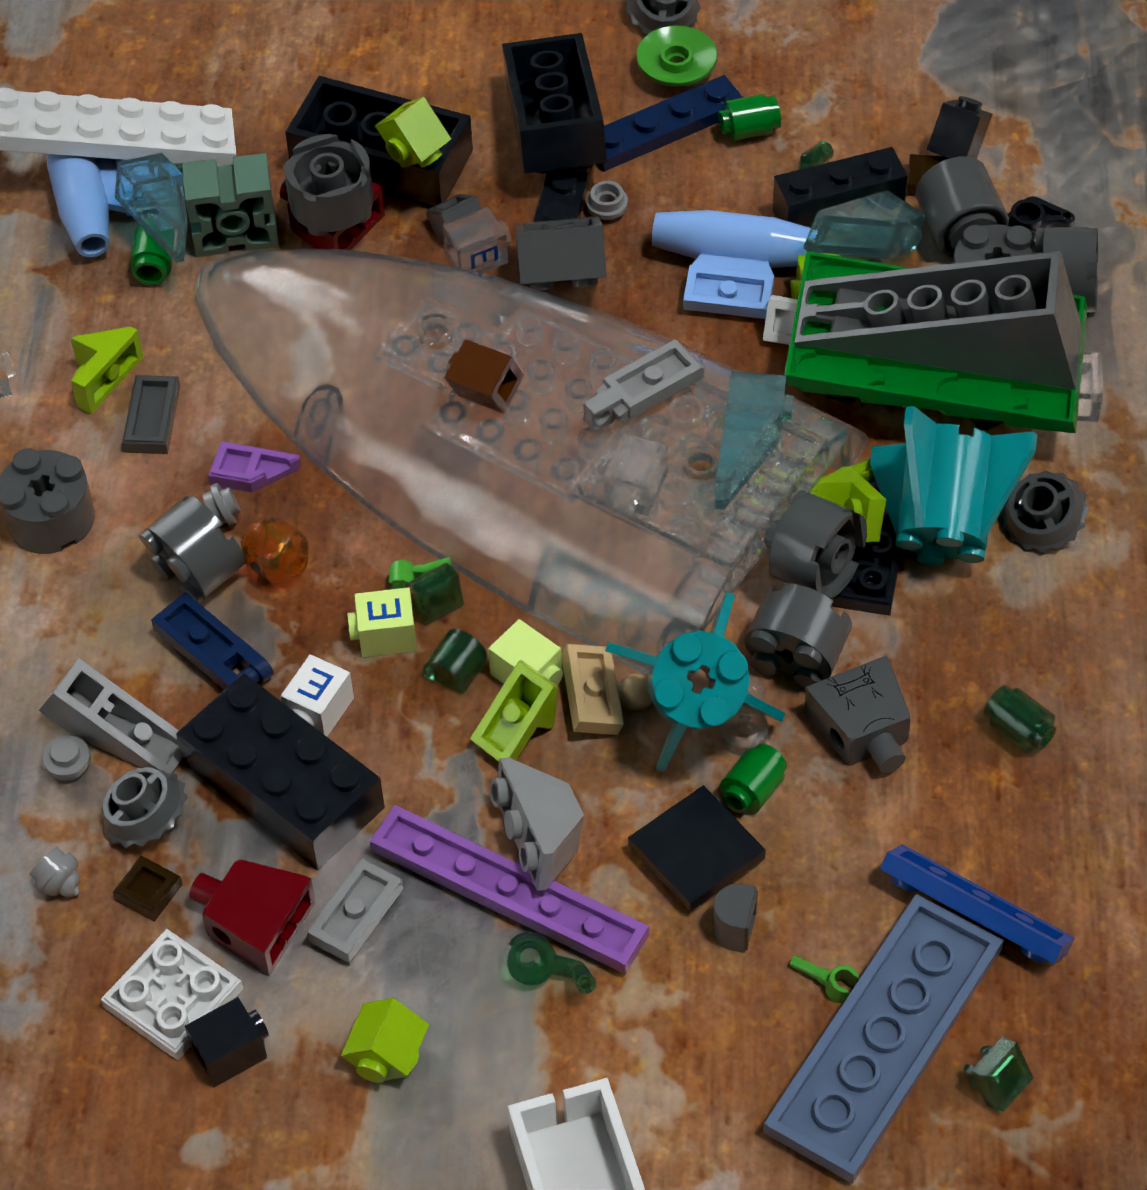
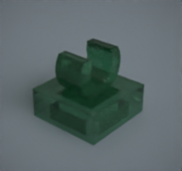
M1002 1036L993 1047L983 1046L980 1049L983 1058L975 1067L966 1064L963 1069L971 1085L979 1088L987 1107L1003 1113L1034 1077L1018 1042Z

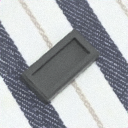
M135 375L122 442L125 453L168 454L180 391L178 376Z

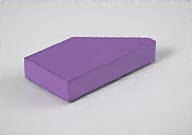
M221 441L208 474L210 485L218 483L221 487L254 492L299 470L301 466L300 455Z

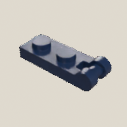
M186 592L151 619L153 630L217 683L223 691L243 673L260 684H263L274 675L271 665L263 656ZM240 663L245 669L236 675L231 668Z

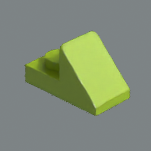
M131 326L72 337L71 343L76 363L80 366L71 379L77 408L92 415L144 358L138 330Z
M841 467L822 479L817 485L816 495L864 516L867 524L866 542H879L886 498L852 467Z
M519 660L470 740L498 761L500 758L507 757L517 760L537 727L553 728L555 724L558 687L527 663Z

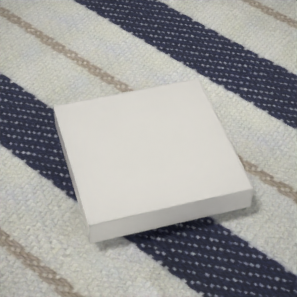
M166 929L101 998L104 1009L178 1061L190 1048L184 1026L235 999L243 990L242 981Z

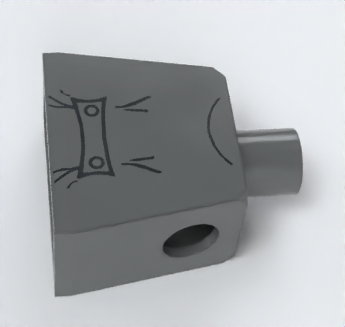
M887 656L806 687L804 707L806 717L845 763L853 765L872 757L882 773H889L898 769L905 762L906 757L899 746L908 741L911 721L910 713Z

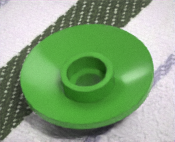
M667 26L654 30L642 39L637 48V64L641 72L650 80L666 86H687L697 83L713 71L717 62V49L711 38L700 30L687 26Z

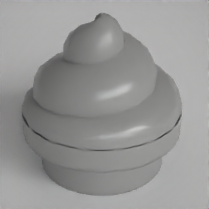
M58 847L44 856L29 874L36 881L34 887L40 893H46L50 896L61 894L64 897H74L79 894L77 884L80 876L76 870L78 861L70 852L64 854Z

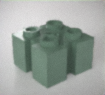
M267 153L233 157V164L217 166L216 159L182 163L185 200L191 223L196 257L230 253L229 246L245 244L246 251L279 247Z

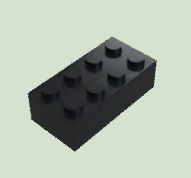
M582 33L502 44L506 86L524 174L534 172L544 174L556 169L570 167L587 168L594 164L606 163L604 120Z
M318 76L285 131L288 155L290 159L293 155L294 147L303 140L323 134L338 135V141L350 144L352 139L366 150L370 162L372 183L380 185L383 192L436 206L447 199L473 151L470 115L430 105L451 140L439 148L442 155L431 164L423 168L419 164L402 168L387 152L386 142L375 125L401 105L412 100Z
M245 673L238 677L176 733L182 761L185 766L318 871L385 808L381 778Z

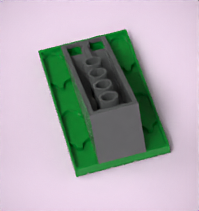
M806 251L784 376L788 386H795L803 392L858 397L864 403L902 407L915 406L921 409L939 410L947 416L1003 421L1005 426L1076 433L1088 306L1085 296L1073 295L1061 251L917 268H907Z

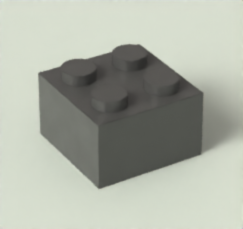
M599 216L514 223L520 284H529V290L555 288V281L566 280L572 281V286L574 287L593 286L598 284L597 278L607 277L603 225Z

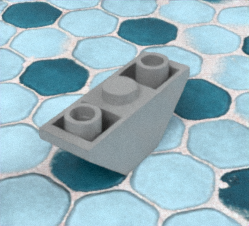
M500 758L497 778L492 779L490 783L492 803L494 807H500L504 816L507 837L514 839L518 847L522 870L529 872L537 891L547 890L578 851L584 814L569 783L512 758Z

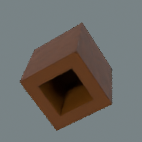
M465 339L459 351L451 356L444 379L459 397L504 414L524 377V373L511 356Z

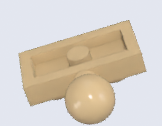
M566 644L562 652V663L573 732L618 735L624 725L621 704L627 709L638 711L647 708L652 703L647 685L648 678L641 674H631L626 676L621 682H617L612 654L605 652L606 647Z

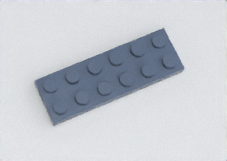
M916 894L765 1121L763 1133L853 1184L998 957L1004 940Z

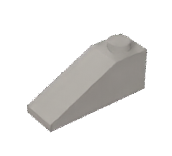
M80 658L66 672L38 710L73 736L79 737L86 743L140 768L151 767L172 774L182 759L176 733L179 731Z

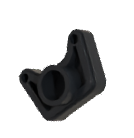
M1035 196L1017 201L1008 213V226H1024L1032 232V239L1034 241L1036 239V228L1074 227L1075 216L1070 211Z

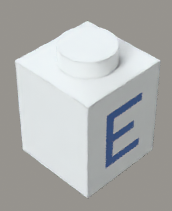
M310 654L281 694V702L328 737L354 699L350 672Z

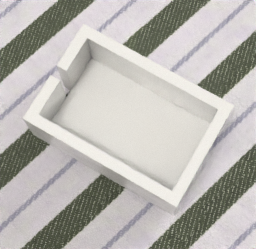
M608 1078L563 1090L565 1123L557 1125L556 1103L553 1093L507 1106L510 1135L528 1190H645Z

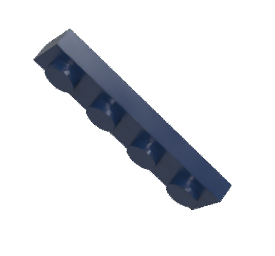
M723 75L604 126L607 162L599 163V166L605 172L719 123L718 112L724 110V102L743 98V96L729 79Z

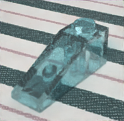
M163 153L117 162L115 199L176 263L183 262L188 227L183 174Z
M886 190L819 210L803 248L815 253L890 259L911 252L916 248L922 238V231L920 229L926 215Z
M731 371L716 474L715 509L725 510L781 441L783 422L792 423L794 395H786L787 376Z

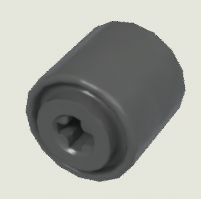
M959 156L946 159L930 168L921 177L916 186V199L940 251L950 257H954L956 245L967 227L971 225L984 226L994 224L1008 226L1009 216L983 162L974 157Z

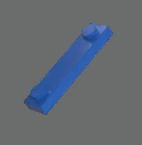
M903 844L888 851L880 867L882 871L892 875L891 881L898 887L909 892L916 893L921 891L1022 946L1021 952L1036 962L1043 964L1051 962L1055 964L1068 954L1075 939L1072 935Z

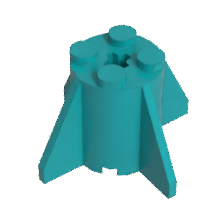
M915 406L906 407L904 419L906 443L872 446L870 465L880 493L886 498L885 507L896 534L895 545L917 553V561L926 565H942L944 559H959L969 563H980L985 558L990 529L1036 452L1038 435L1035 432L990 435L974 428L972 437L958 434L959 425L936 424Z
M725 592L710 632L699 630L683 633L661 648L656 656L611 642L607 644L605 652L650 669L647 685L651 701L660 715L673 723L655 769L665 772L686 728L696 730L721 725L734 716L741 706L779 722H782L785 712L748 693L750 676L747 659L734 643L723 637L735 595ZM701 669L706 673L709 684L708 688H702L697 694L691 691L693 683L686 678L688 672L695 673Z

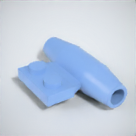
M47 154V169L59 217L77 252L84 257H97L108 250L110 245L109 210L123 212L127 216L168 211V198L158 162Z
M713 210L658 212L655 214L652 230L653 247L696 259L692 265H689L683 298L684 310L766 319L768 299L773 293L774 274L771 268L797 267V255H804L806 251L823 253L824 232L775 217Z

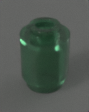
M1003 685L993 693L985 705L983 713L984 716L990 719V726L1026 753L1031 752L1035 748L1042 750L1050 743L1056 733V727L1053 726L1055 715L1020 688L1012 689L1008 685Z

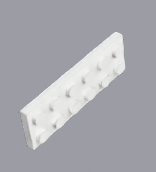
M0 88V150L175 164L216 159L217 166L233 164V157H236L232 108H222L214 104L196 106L184 105L175 101L159 103L140 101L135 98L109 99L99 98L90 94L72 96L59 95L51 91L34 93Z

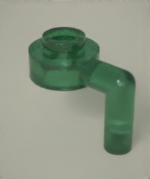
M520 933L512 938L506 946L504 952L505 965L511 976L521 984L537 985L546 981L553 974L571 979L577 989L583 994L591 993L596 987L595 978L582 961L556 955L550 942L539 933ZM525 949H535L537 954L533 961L528 963L520 961V955Z

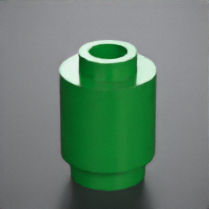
M758 94L724 102V110L718 112L721 132L723 135L729 134L733 142L772 133V129L781 127V113L775 96L766 97L765 94Z
M158 221L146 222L136 228L129 265L133 277L137 281L146 285H157L162 283L171 273L177 240L173 229Z
M758 744L755 748L747 749L720 782V790L725 804L737 813L756 814L784 780V771L787 768V763L782 754L767 744Z

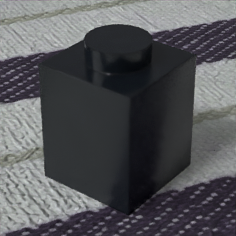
M959 96L958 100L943 102L927 150L949 159L959 156L977 159L993 114L982 110L981 102L965 96Z
M239 997L184 1026L190 1048L213 1087L267 1059L263 1041L264 1038L269 1036L266 1025L255 1009L249 1013L247 1012Z

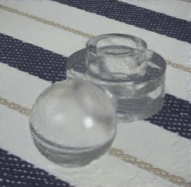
M749 675L748 693L764 701L765 688L763 683L757 677ZM741 706L734 716L720 725L722 745L730 753L742 756L747 749L755 748L758 744H766L767 720L764 715ZM740 733L749 734L751 737L741 738L737 735Z

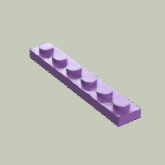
M397 805L393 806L369 841L372 852L624 974L627 973L649 937L648 925L556 881H553L547 890L537 891L529 872H524L520 864Z

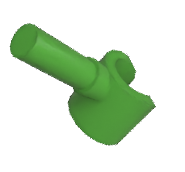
M450 557L422 565H414L407 560H397L389 569V583L392 584V589L410 587L411 594L414 591V581L416 578H422L425 575L452 568Z
M796 955L793 956L790 962L791 967L824 984L827 996L834 1002H843L850 994L847 989L840 987L836 983L837 980H841L849 986H855L859 980L857 971L848 965L837 966L831 972Z

